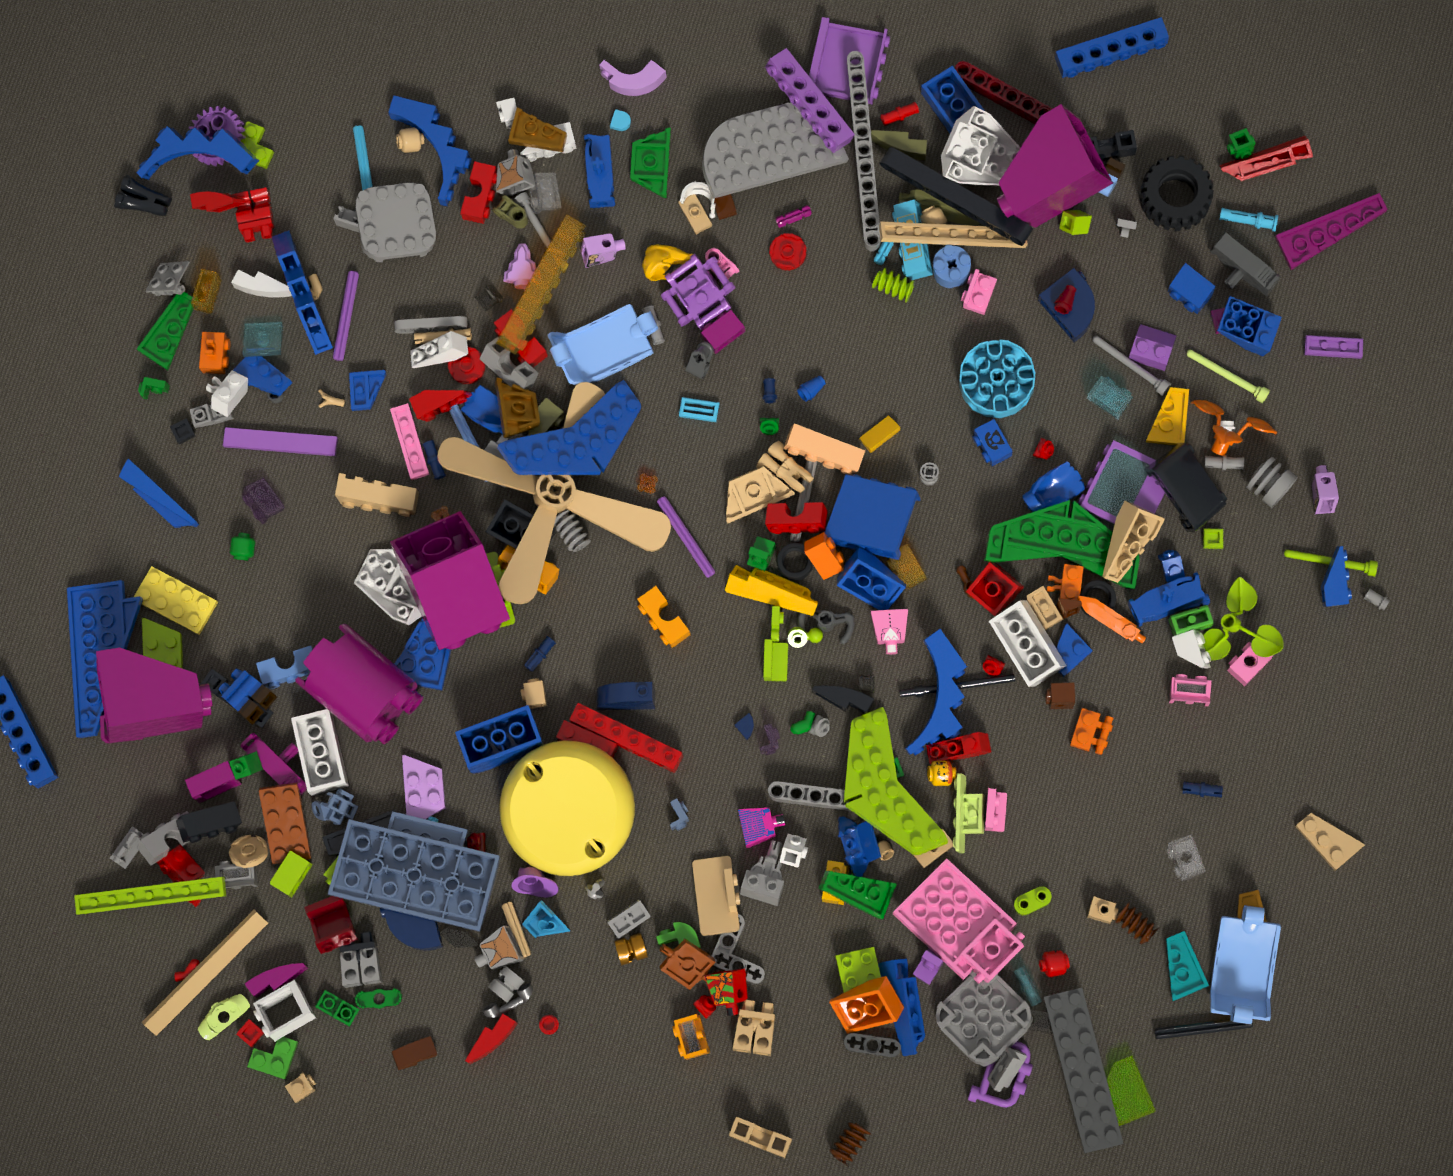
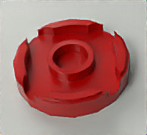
M793 233L781 234L770 245L769 255L771 261L777 268L782 270H794L801 266L806 258V245L799 236Z
M468 347L467 355L448 362V369L453 379L461 384L477 382L483 376L486 364L480 360L482 354L475 348Z

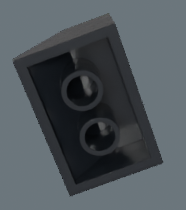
M504 500L485 532L517 549L534 515ZM553 527V531H552V535H551L550 541L552 540L553 536H554L555 533H556L554 527Z

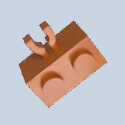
M202 332L199 369L202 373L225 374V368L229 366V358L226 357L227 350H230V339H228L225 333Z
M825 532L804 542V552L823 580L844 570L845 558L840 551L836 550L833 539L831 537L828 538Z
M1064 564L1062 579L1048 576V581H1054L1055 584L1060 585L1047 586V591L1054 592L1059 590V598L1077 600V596L1080 595L1084 566Z

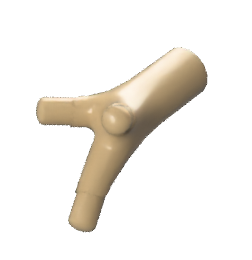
M321 389L318 391L322 398L325 399L324 402L319 404L320 408L325 405L344 407L345 400L332 397Z

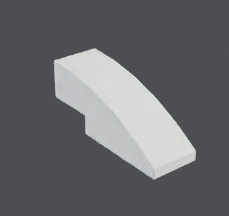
M238 270L231 282L234 288L256 296H292L287 285L259 271L254 278Z

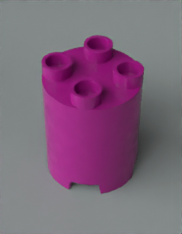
M341 624L339 629L345 635L334 644L323 638L303 662L310 670L307 679L302 680L297 677L295 681L365 742H376L379 740L382 744H386L399 729L394 721L403 711L408 715L414 712L421 704L423 696L416 691L417 683L350 626Z

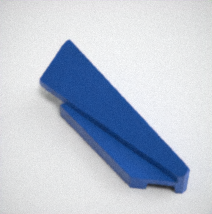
M126 460L119 477L135 487L133 490L174 528H181V526L197 527L199 525L196 520L131 460Z
M907 959L878 963L881 977L887 976L904 1006L897 1022H894L902 1055L917 1054L916 1047L918 1043L922 1042L925 1038L916 977L908 978Z

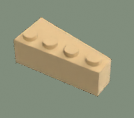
M339 473L335 496L340 504H343V507L352 509L354 506H357L365 511L377 509L385 514L398 512L399 515L409 517L410 514L415 515L419 496L417 488L390 484V487H388L382 481L374 480L372 483H368L362 477L355 476L354 479L345 478L346 474Z

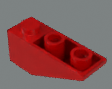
M424 390L409 398L417 419L428 422L435 419V415L450 411L452 406L466 402L467 398L472 396V393L464 390Z
M982 732L926 745L930 764L934 761H953L991 753L988 733Z

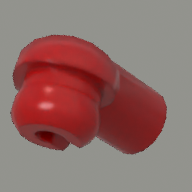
M192 959L185 971L175 972V981H183L200 964L199 960Z

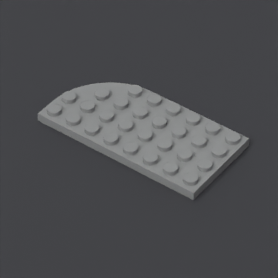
M789 102L736 116L719 125L705 145L702 169L707 186L714 199L847 163L849 158L844 147L832 153L824 145L820 136L813 131L809 122L802 117L798 108Z

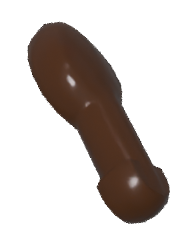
M960 565L956 568V572L964 584L963 590L969 598L974 599L966 592L973 581L969 579L966 568Z

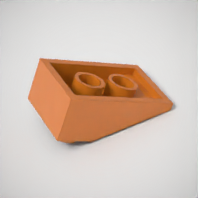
M887 976L869 980L829 1001L847 1033L897 1022L904 1009Z

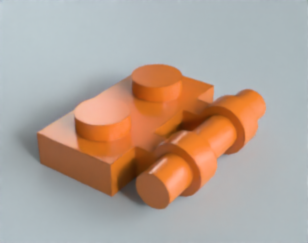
M1082 708L1070 746L1089 752L1090 746L1094 745L1097 746L1095 753L1102 755L1104 748L1108 744V734L1113 728V717L1106 716L1104 722H1099V713ZM1096 728L1102 730L1099 739L1093 738Z

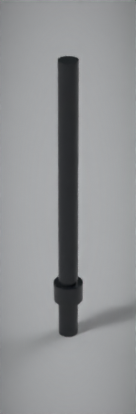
M1009 674L955 682L959 689L1015 682V675ZM918 685L914 686V688L899 690L900 698L909 696L923 697L924 694L937 693V685L925 687Z

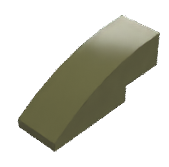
M871 130L872 141L886 150L889 147H893L913 159L926 161L927 140L908 139L909 132Z

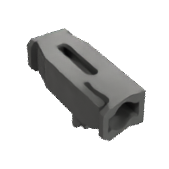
M1227 233L1209 251L1217 255L1219 260L1233 271L1224 281L1228 288L1233 289L1243 279L1267 296L1279 282L1281 277L1279 274L1274 272L1266 263Z

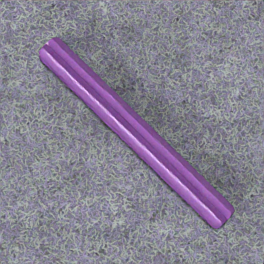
M356 271L348 272L333 358L337 361H343L359 277Z
M663 496L658 499L657 504L663 513L667 515L671 525L707 578L713 576L715 570L667 498Z

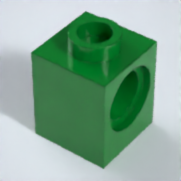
M257 751L229 761L236 780L263 770Z

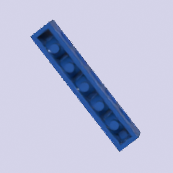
M1162 17L1058 50L1055 54V60L1062 78H1071L1079 72H1090L1098 66L1111 65L1116 60L1124 61L1132 55H1142L1153 48L1161 49L1168 44L1169 35ZM1147 35L1150 36L1152 39L1145 40L1143 37ZM1127 41H1131V42H1133L1135 45H1133V46H1128V45L1126 44V42H1127ZM1114 47L1117 49V51L1111 52L1108 50V48ZM1097 53L1099 57H1092L1090 54ZM1079 58L1082 62L1075 63L1073 59Z
M3 675L0 677V697L6 696V701L0 704V721L2 723L0 728L5 736H9L11 740L9 746L13 752H17L19 756L17 761L22 769L25 768L28 774L25 776L30 786L33 785L39 789L59 777L9 679ZM14 712V718L8 721V714ZM22 728V735L20 737H16V731ZM27 745H31V751L24 754V748ZM39 761V768L37 770H33V764Z

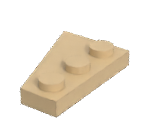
M1312 813L1295 826L1334 871L1365 846L1362 842Z

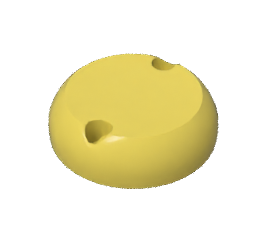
M578 741L551 742L530 751L510 771L500 798L501 824L513 850L521 859L534 868L559 876L582 875L608 863L618 854L627 841L635 816L633 790L621 766L605 751ZM534 765H538L541 768V774ZM595 841H598L602 844V850L596 844Z

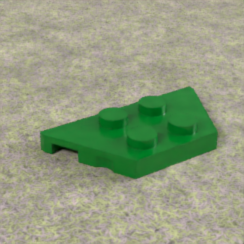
M666 128L663 132L651 134L645 139H639L632 143L630 180L663 198H667L671 128Z

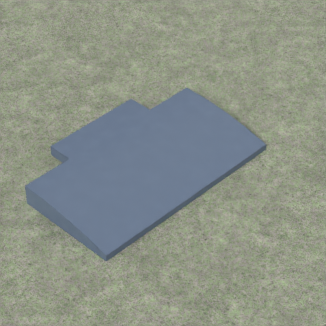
M393 811L388 829L349 819L328 895L480 932L501 858L499 855L464 847L468 833L467 829Z

